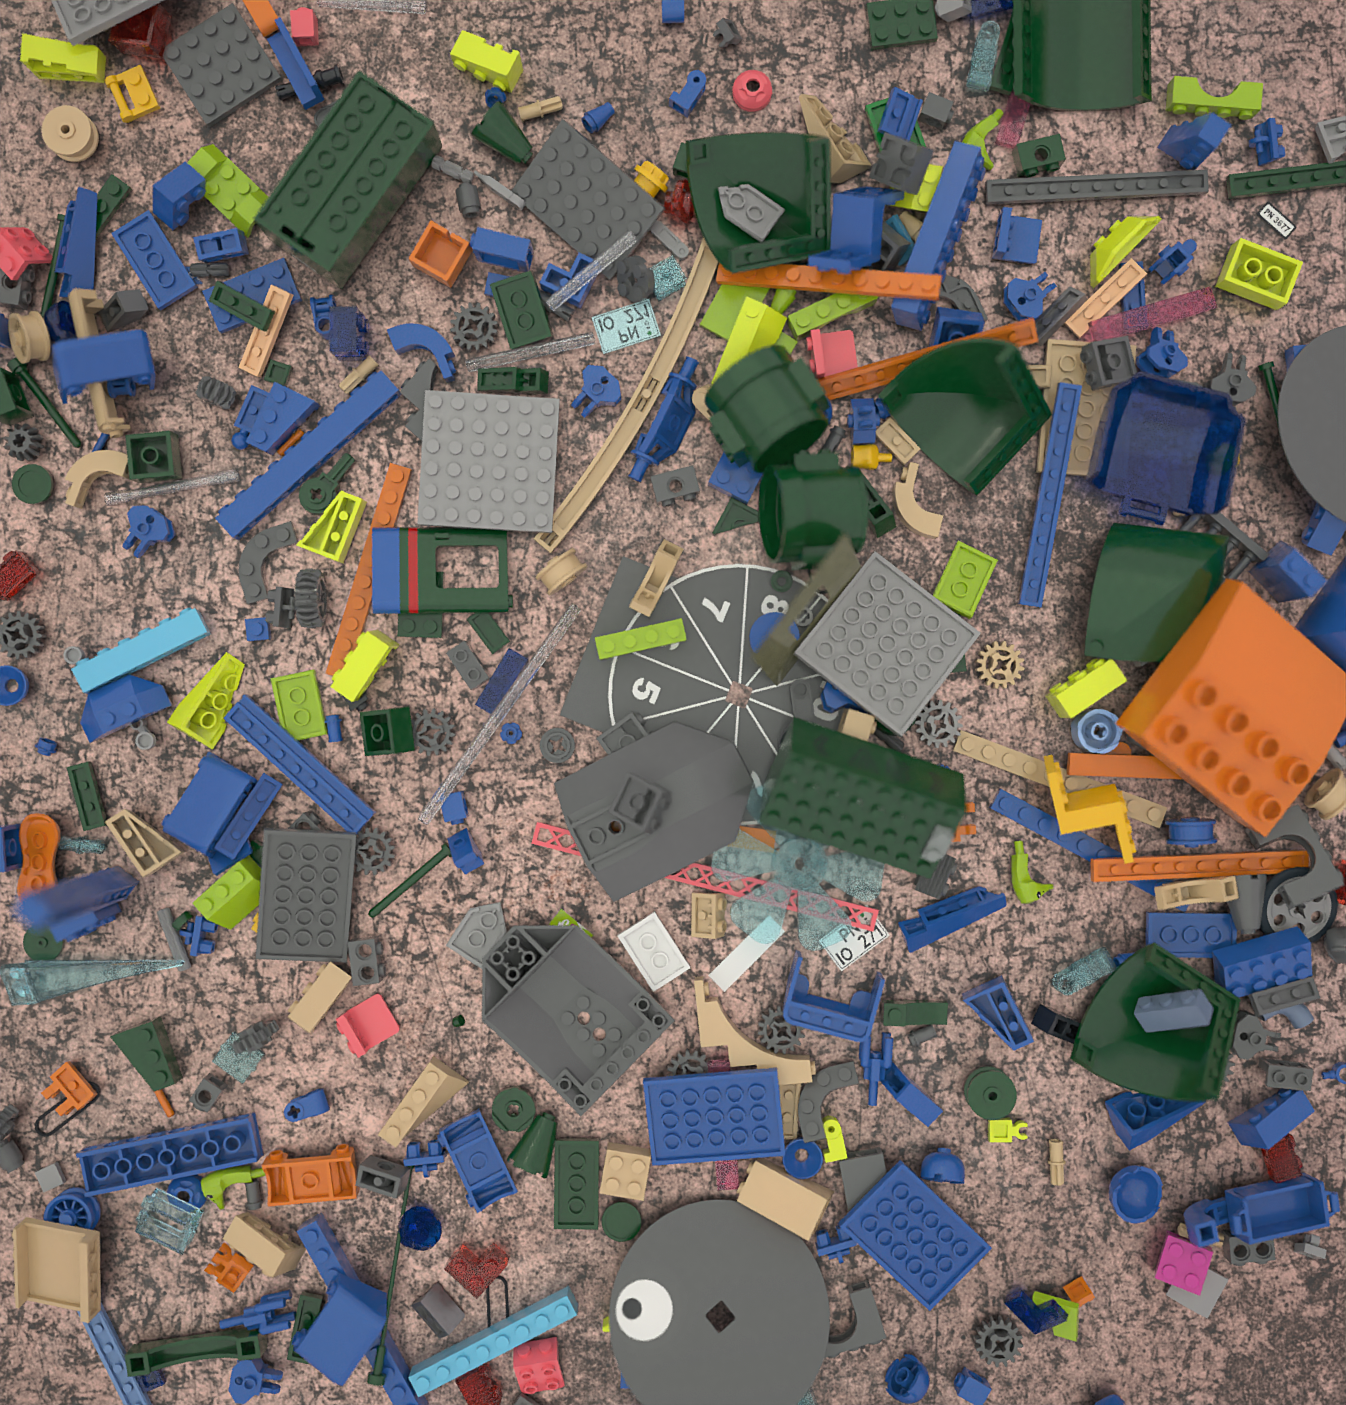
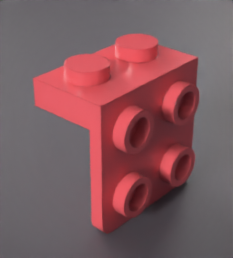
M0 227V268L11 280H18L28 264L51 263L52 255L49 253V250L36 239L30 229L25 227Z
M820 329L810 331L809 337H806L807 351H811L812 358L809 360V369L814 373L816 379L858 367L854 336L851 330L820 334Z
M379 993L357 1004L336 1018V1026L342 1035L345 1034L349 1041L347 1045L353 1054L356 1053L358 1058L366 1054L370 1048L393 1036L400 1030V1026Z
M557 1337L529 1341L513 1348V1368L522 1393L533 1394L539 1391L556 1390L564 1387V1377L559 1364Z

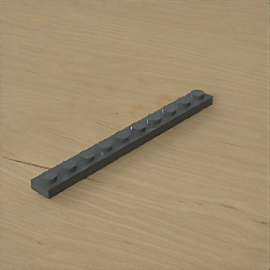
M1208 170L986 180L985 182L986 205L1205 195L1209 192Z

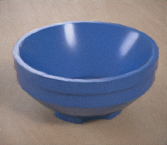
M9 665L0 666V705L11 706L21 702L29 690L27 676L17 667ZM11 679L16 680L18 683V689L15 692H10L7 688V683Z
M803 1137L791 1140L786 1145L785 1156H782L785 1170L791 1176L797 1179H808L816 1175L821 1169L823 1156L820 1147L815 1142L805 1144ZM805 1149L808 1152L807 1158L802 1161L796 1159L795 1153L797 1150Z
M196 1174L176 1178L171 1181L167 1189V1200L175 1211L189 1214L199 1210L205 1204L207 1198L201 1190L202 1177ZM180 1191L188 1192L190 1196L189 1202H181L178 1199V1193Z

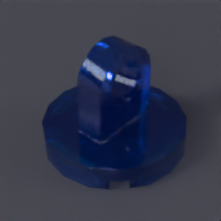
M414 1206L407 1210L400 1217L398 1224L401 1244L417 1251H426L433 1248L440 1240L442 1234L441 1222L434 1217L435 1213L422 1206Z

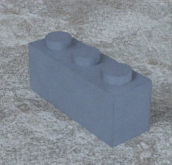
M1198 989L1138 998L1134 1015L1147 1033L1209 1025L1213 1007L1202 990Z

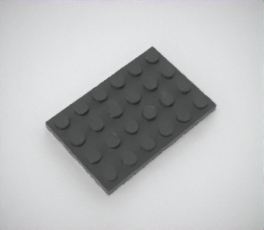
M565 119L560 121L512 189L513 193L526 202L525 206L578 253L598 261L600 265L599 271L609 280H612L617 274V263L626 257H630L666 209Z
M264 828L256 959L347 963L356 832Z

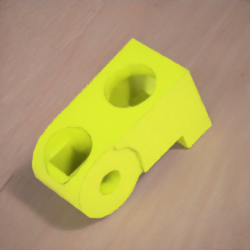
M833 1116L824 1117L822 1120L828 1148L822 1149L825 1162L847 1159L838 1120Z

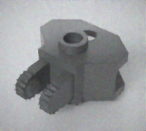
M1226 353L1222 370L1218 372V376L1205 383L1204 389L1217 397L1216 402L1218 404L1236 406L1256 394L1257 386L1247 376L1248 371H1245L1247 359L1245 355L1239 356L1236 369H1232L1233 354Z
M1240 1010L1237 1013L1235 1033L1233 1034L1230 1047L1231 1053L1237 1055L1240 1059L1249 1060L1259 1051L1269 1050L1278 1052L1279 1047L1272 1043H1266L1267 1036L1281 1038V1033L1262 1027L1256 1015Z

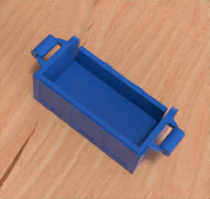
M1306 1173L1225 1190L1231 1234L1249 1245L1329 1227V1218L1336 1212H1340L1338 1192L1325 1190L1323 1181ZM1326 1195H1329L1331 1211L1328 1210Z

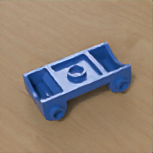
M480 1109L439 1129L440 1134L437 1135V1138L442 1148L446 1146L468 1192L465 1195L470 1207L474 1206L477 1213L495 1201L518 1192Z

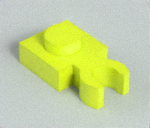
M1011 1118L988 1120L989 1142H1012V1136H1016L1021 1140L1027 1139V1134L1019 1133V1129L1027 1127L1028 1124L1025 1121H1017L1012 1124Z

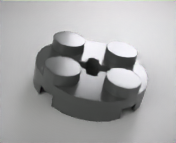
M633 255L619 261L616 266L618 292L621 296H626L627 299L633 302L646 300L648 295L652 294L655 286L653 271L651 268H647L644 264L647 261L641 256Z

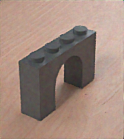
M1299 804L1288 808L1266 837L1249 828L1245 829L1255 850L1278 840H1292L1299 843L1307 851L1310 858V869L1307 875L1278 889L1289 910L1333 892L1344 885L1342 873L1339 869H1335L1331 862V854L1327 849L1323 848L1320 843L1319 833L1316 829H1312L1308 822L1307 812L1301 809Z
M868 1279L847 1286L854 1307V1320L845 1332L838 1335H829L824 1358H834L842 1352L848 1350L856 1351L861 1346L867 1344L875 1345L886 1339Z

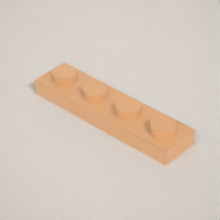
M1131 258L1064 324L1080 339L1127 295L1147 273Z
M270 285L263 305L276 312L267 332L254 327L239 368L257 377H262L294 296L293 294L277 286Z

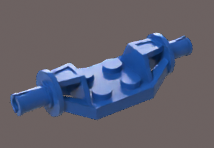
M687 356L679 374L669 372V380L661 392L665 399L661 403L656 418L652 422L648 434L641 433L635 449L631 450V454L637 459L628 475L631 479L641 483L649 465L658 466L660 461L677 452L696 413L692 395L697 385L691 381L697 365H699L697 360ZM682 386L684 387V400L681 399ZM655 446L660 448L652 456L648 455Z

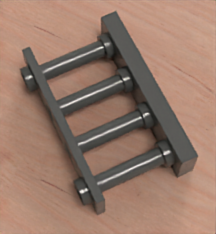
M1202 496L1194 499L1189 505L1193 510V514L1180 530L1191 531L1200 519H1204L1210 524V528L1206 533L1229 536L1226 556L1233 548H1238L1243 553V558L1226 578L1236 580L1250 562H1262L1269 555Z

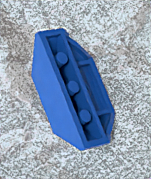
M129 674L88 693L80 723L89 743H92L172 706V703L163 685Z

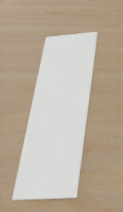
M768 915L708 976L725 992L785 931Z

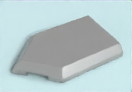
M749 184L732 188L727 186L718 187L724 217L759 242L765 240L785 211L784 208Z
M501 902L470 908L446 946L482 969V958L507 933Z

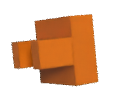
M1082 1276L1063 1287L1070 1300L1079 1303V1308L1095 1298Z

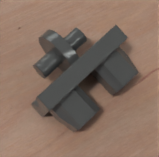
M276 586V589L269 590L267 594L268 602L275 604L274 611H267L265 621L273 624L274 627L291 628V622L295 618L296 611L294 589Z

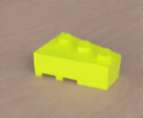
M462 30L450 53L453 65L461 71L467 70L473 73V76L482 82L487 80L492 83L493 87L500 88L502 92L506 90L512 93L523 72L520 53L516 50L508 53L502 50V45L496 43L493 47L485 43L486 40L484 38Z
M22 34L20 61L39 79L105 82L106 56L97 46L91 44H76L72 46L70 42Z
M340 491L323 512L324 514L311 526L310 531L296 545L337 562L344 563L367 502L359 497Z
M379 630L363 632L356 641L358 646L354 652L351 650L345 657L344 662L346 664L342 670L338 669L332 677L334 682L331 688L352 702L360 699L375 679L374 676L381 665L384 666L386 664V657L392 648L396 650L400 645Z

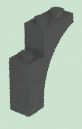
M430 359L426 362H421L417 366L416 374L403 382L401 385L402 390L400 391L409 402L419 409L417 413L413 412L408 417L405 427L421 441L423 435L425 390L434 391V383L439 370Z

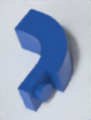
M414 323L401 324L387 329L394 350L398 355L415 349L427 350L436 357L445 381L447 383L455 381L453 374L456 373V369L452 360L448 361V359L456 356L448 342L437 331L425 325Z
M1226 1197L1212 1201L1206 1198L1192 1204L1185 1210L1184 1220L1188 1238L1192 1244L1200 1248L1220 1242L1216 1226L1229 1222Z

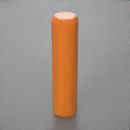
M298 429L277 450V453L280 456H284L285 451L295 445L305 433Z
M163 1090L155 1091L154 1093L167 1117H172L175 1113Z

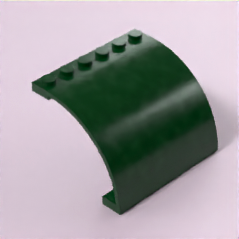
M1012 0L1014 6V15L1012 16V23L1014 25V37L1012 40L1014 47L1013 91L1016 97L1036 106L1063 111L1110 110L1152 101L1151 0Z

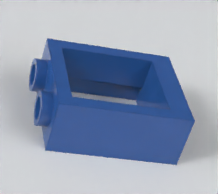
M477 227L476 234L473 233L471 236L470 247H472L478 262L523 273L530 271L534 250L529 239Z

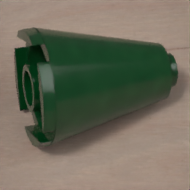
M499 100L483 116L484 118L480 123L478 122L471 135L476 140L515 163L520 164L523 162L526 164L533 155L531 152L533 146L505 105Z
M543 1112V1115L538 1114L506 1161L509 1163L514 1160L513 1166L533 1175L543 1173L541 1177L547 1179L558 1122L555 1121L556 1117L546 1112Z

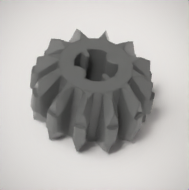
M204 376L197 385L196 395L211 405L222 409H230L231 404L234 403L236 391L233 387L210 376Z
M24 423L22 426L14 424V430L7 429L10 435L9 437H3L5 441H8L3 447L6 450H10V457H16L17 460L23 462L25 459L33 461V455L41 456L37 450L38 448H44V445L39 443L44 438L38 434L39 430L37 428H31L29 424Z

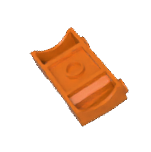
M348 1144L336 1146L331 1155L289 1159L288 1154L282 1150H274L269 1153L262 1164V1170L267 1179L268 1207L356 1199L360 1190L358 1186H355L358 1173L354 1148Z

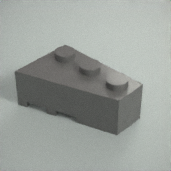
M884 221L880 261L872 263L868 269L893 272L911 243Z

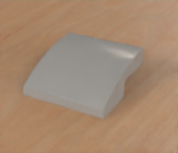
M1209 1267L1200 1296L1174 1285H1170L1166 1295L1197 1314L1208 1318L1229 1279Z

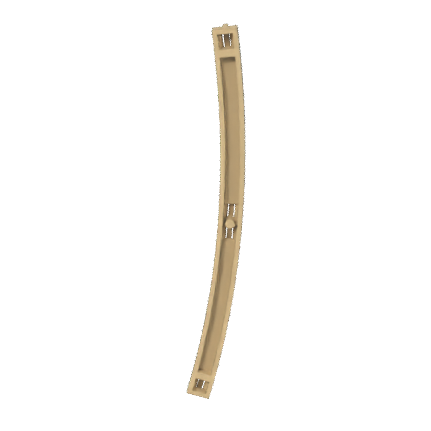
M704 237L672 319L631 400L589 467L553 514V532L551 534L538 533L534 538L551 554L577 523L619 464L653 408L669 378V372H672L684 348L719 263L710 251Z

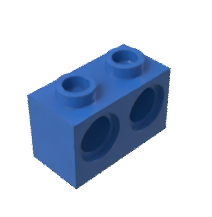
M238 228L193 237L198 259L205 263L249 254L245 234Z

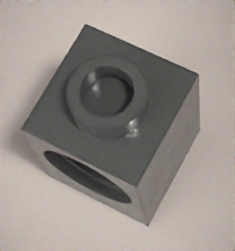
M929 92L917 121L942 130L945 123H950L954 111L951 110L953 101Z
M209 1073L202 1079L189 1101L193 1103L197 1110L208 1113L215 1106L228 1085ZM204 1090L210 1092L211 1099H207L204 1096Z

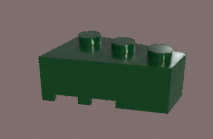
M161 1016L123 1029L110 1036L154 1092L174 1085L183 1078Z

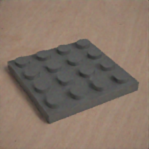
M233 3L159 50L209 128L283 81Z

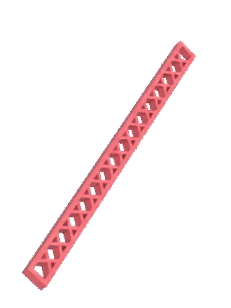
M537 822L532 844L581 856L579 850L572 849L576 846L575 842L569 847H564L558 839L565 834L571 836L568 829ZM540 828L548 829L553 838L546 842L538 840ZM697 862L682 868L681 871L674 875L670 874L664 877L869 931H874L879 912L875 908ZM693 867L698 868L702 874L696 880L690 879L687 871ZM718 873L724 881L718 885H712L708 877ZM736 878L741 879L745 887L738 891L733 890L729 882ZM757 884L763 885L766 890L759 897L754 896L750 889ZM779 889L784 890L788 897L781 902L775 901L772 893ZM799 895H804L809 903L803 907H797L793 899ZM822 900L826 901L830 909L823 913L818 912L814 905ZM842 906L848 907L851 912L844 919L840 918L836 912ZM865 911L872 913L869 925L862 924L857 916Z

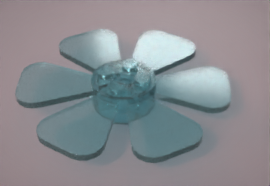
M763 785L751 790L746 806L748 813L758 823ZM761 823L759 825L778 844L776 849L739 829L735 842L712 854L711 870L718 880L724 882L772 871L773 879L737 899L730 908L732 922L753 940L761 944L771 943L778 938L792 890H797L799 942L807 950L817 951L847 938L852 927L848 915L820 887L819 884L823 880L863 902H870L876 899L882 887L883 863L847 851L826 856L824 849L829 847L828 845L807 838H800L798 835ZM798 858L804 861L802 870L795 868V861Z

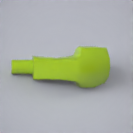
M997 109L992 115L987 116L973 126L961 142L981 147L982 157H984L983 167L987 170H992L994 164L987 154L984 139L987 133L999 124L998 121L1004 115L1001 109Z
M1015 841L1016 855L1011 856L1012 886L1021 904H1029L1039 900L1044 893L1052 890L1054 887L1053 884H1041L1031 879L1028 873V854H1024L1023 841Z
M251 1165L215 1170L202 1178L201 1190L206 1198L213 1201L222 1210L225 1208L223 1192L228 1186L235 1183H250L253 1181V1178L266 1175L262 1168L251 1170Z

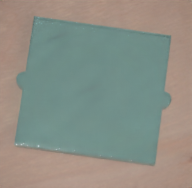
M234 1031L225 1044L220 1045L221 1049L212 1062L243 1084L252 1071L254 1072L257 1069L256 1066L265 1053L258 1049L251 1053L245 1050L242 1053L235 1054L231 1044L240 1037Z

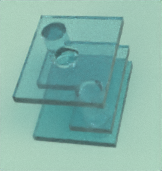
M673 255L651 267L655 279L653 294L658 302L686 286L685 280L687 278Z

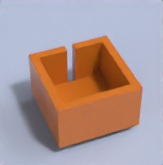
M430 220L408 259L413 267L451 288L473 249L470 247V242L454 233L450 235L447 229Z

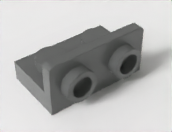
M1259 1058L1258 1067L1266 1072V1086L1303 1091L1311 1090L1313 1069L1305 1063Z

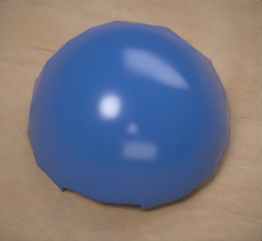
M1130 1165L1121 1169L1111 1179L1109 1184V1201L1113 1210L1124 1221L1133 1224L1142 1223L1153 1217L1160 1208L1159 1203L1162 1197L1163 1184L1159 1175L1152 1169L1140 1165Z

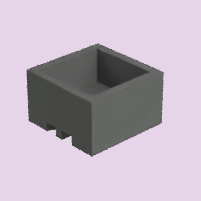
M885 132L880 145L882 148L881 153H877L878 161L873 164L869 178L900 191L918 195L934 150L903 137Z

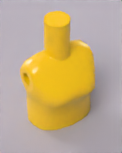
M875 444L852 445L851 466L875 470L879 462H892V454L879 453L878 446Z

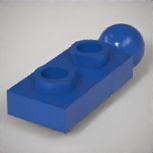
M251 385L234 423V426L239 428L240 431L232 436L231 442L239 450L248 447L249 444L246 443L248 434L251 432L269 392Z

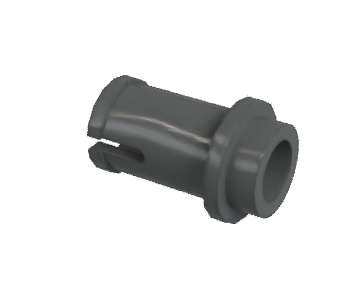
M834 425L833 429L830 428L829 431L831 433L821 448L822 450L829 449L831 453H835L842 438L845 439L846 431Z
M929 1025L917 1031L911 1030L907 1037L912 1047H920L921 1043L936 1038L937 1034L933 1025Z
M259 1180L245 1183L247 1196L245 1206L248 1207V1210L262 1208L263 1199L260 1196Z

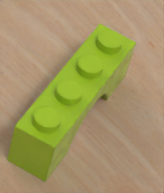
M1174 76L1167 85L1165 111H1173L1177 115L1195 113L1196 116L1214 113L1220 118L1235 116L1241 120H1248L1261 110L1263 83L1241 81L1230 95L1214 97L1202 90L1197 78Z
M835 293L788 315L786 323L794 339L799 341L809 336L811 330L820 329L840 317L852 313L856 314L875 305L878 296Z
M682 618L595 638L600 660L687 641Z

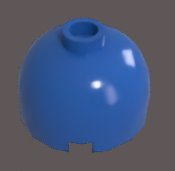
M938 1148L937 1152L929 1153L925 1156L921 1165L920 1178L941 1183L964 1184L965 1168L962 1160L958 1156L951 1154V1149Z
M905 1354L903 1356L906 1358H903L900 1362L899 1359L894 1360L888 1368L885 1376V1382L888 1383L886 1391L901 1403L913 1404L921 1400L927 1393L930 1377L927 1368L913 1355Z

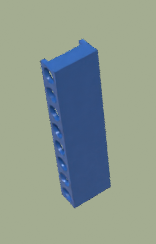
M255 1112L84 1147L76 1153V1157L80 1160L86 1189L85 1197L254 1163L264 1156Z

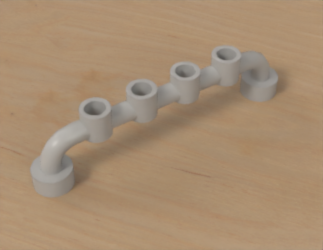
M70 646L64 651V659L69 664H76L78 661L88 658L83 649L77 646ZM145 718L140 720L141 724L139 727L136 723L131 724L130 727L139 732L135 740L137 747L142 750L152 749L156 744V737L146 727L147 720Z

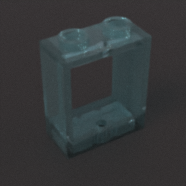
M156 1188L151 1195L147 1194L140 1207L143 1209H141L135 1221L138 1224L135 1232L183 1255L195 1236L204 1211ZM151 1211L184 1226L183 1231L150 1216Z

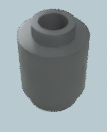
M471 182L459 184L455 193L460 213H462L464 218L479 216L481 204L477 186L472 185Z
M6 1138L0 1143V1167L9 1174L24 1164L22 1160L24 1157L14 1140L12 1139L8 1142Z

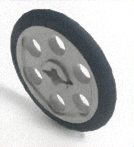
M1294 867L1277 873L1266 883L1260 925L1262 932L1268 935L1293 928L1295 924L1301 923V931L1311 943L1319 940L1333 925L1337 915L1338 901L1336 891L1298 906L1299 912L1295 911L1296 907L1289 910L1284 900L1275 904L1274 897L1279 893V888L1306 876L1310 868ZM1319 911L1320 918L1317 921H1311L1312 913ZM1282 914L1283 921L1275 925L1274 918Z

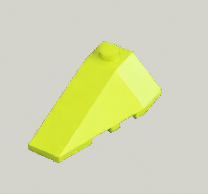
M746 296L712 383L741 358L758 349L774 345L780 337L787 318L768 305Z
M226 652L179 703L167 723L213 750L225 731L227 723H225L224 717L232 708L231 700L233 693L238 688L245 664Z

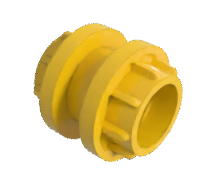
M649 161L643 162L641 166L638 164L635 166L634 170L638 175L634 181L651 196L655 197L659 190L666 193L668 190L666 183L669 178L663 171Z

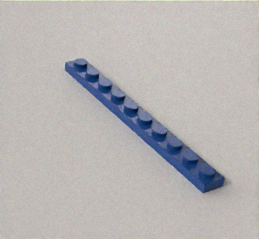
M1059 382L1057 386L1018 604L1042 608L1082 390L1081 385Z
M1000 788L989 806L990 809L1091 862V858L1122 857V853L1081 831L1061 835L1058 819ZM1153 879L1126 882L1155 897L1154 887L1174 881L1170 879ZM1189 904L1177 906L1175 908L1179 909L1182 912H1186Z

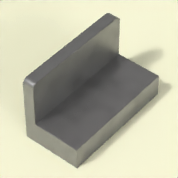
M439 1283L434 1284L424 1296L416 1299L411 1305L439 1339L450 1335L465 1317L462 1310Z

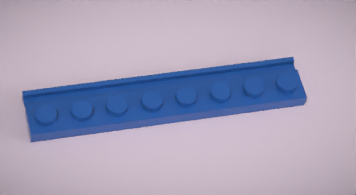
M244 694L243 698L234 705L224 719L347 832H356L357 835L376 811L250 696Z

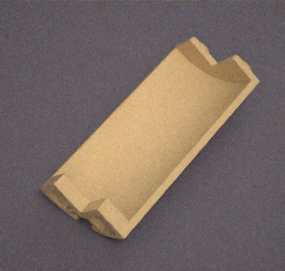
M75 288L69 293L68 300L77 339L99 336L94 314L104 308L102 299H97L95 290ZM107 381L88 384L98 430L101 433L109 434L110 438L124 436L123 433L131 430L130 425H122L124 419L118 418L114 399L109 396L107 390Z

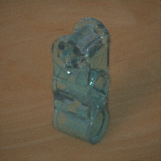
M994 21L984 22L977 34L966 88L987 92L990 89L1000 35V27Z
M1101 947L1056 973L1052 978V985L1060 993L1072 995L1083 987L1093 984L1102 976L1112 973L1117 966L1107 948ZM1063 980H1067V981L1065 982V985H1066L1065 988L1062 987V986L1064 985Z

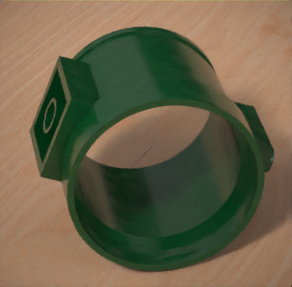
M771 345L758 349L735 362L712 383L704 398V403L712 414L708 418L712 424L709 429L719 446L721 445L731 464L736 462L738 467H741L745 463L750 462L752 468L757 473H763L768 465L783 464L797 451L808 450L823 436L829 426V419L823 414L825 410L830 408L826 392L802 357L794 361L787 349L782 345Z
M829 449L819 450L815 454H809L807 450L797 451L783 464L765 467L759 488L758 511L761 540L765 554L771 563L791 562L792 571L818 569L844 534L847 535L855 554L862 550L868 527V501L864 480L857 467H841L839 464V453H831Z

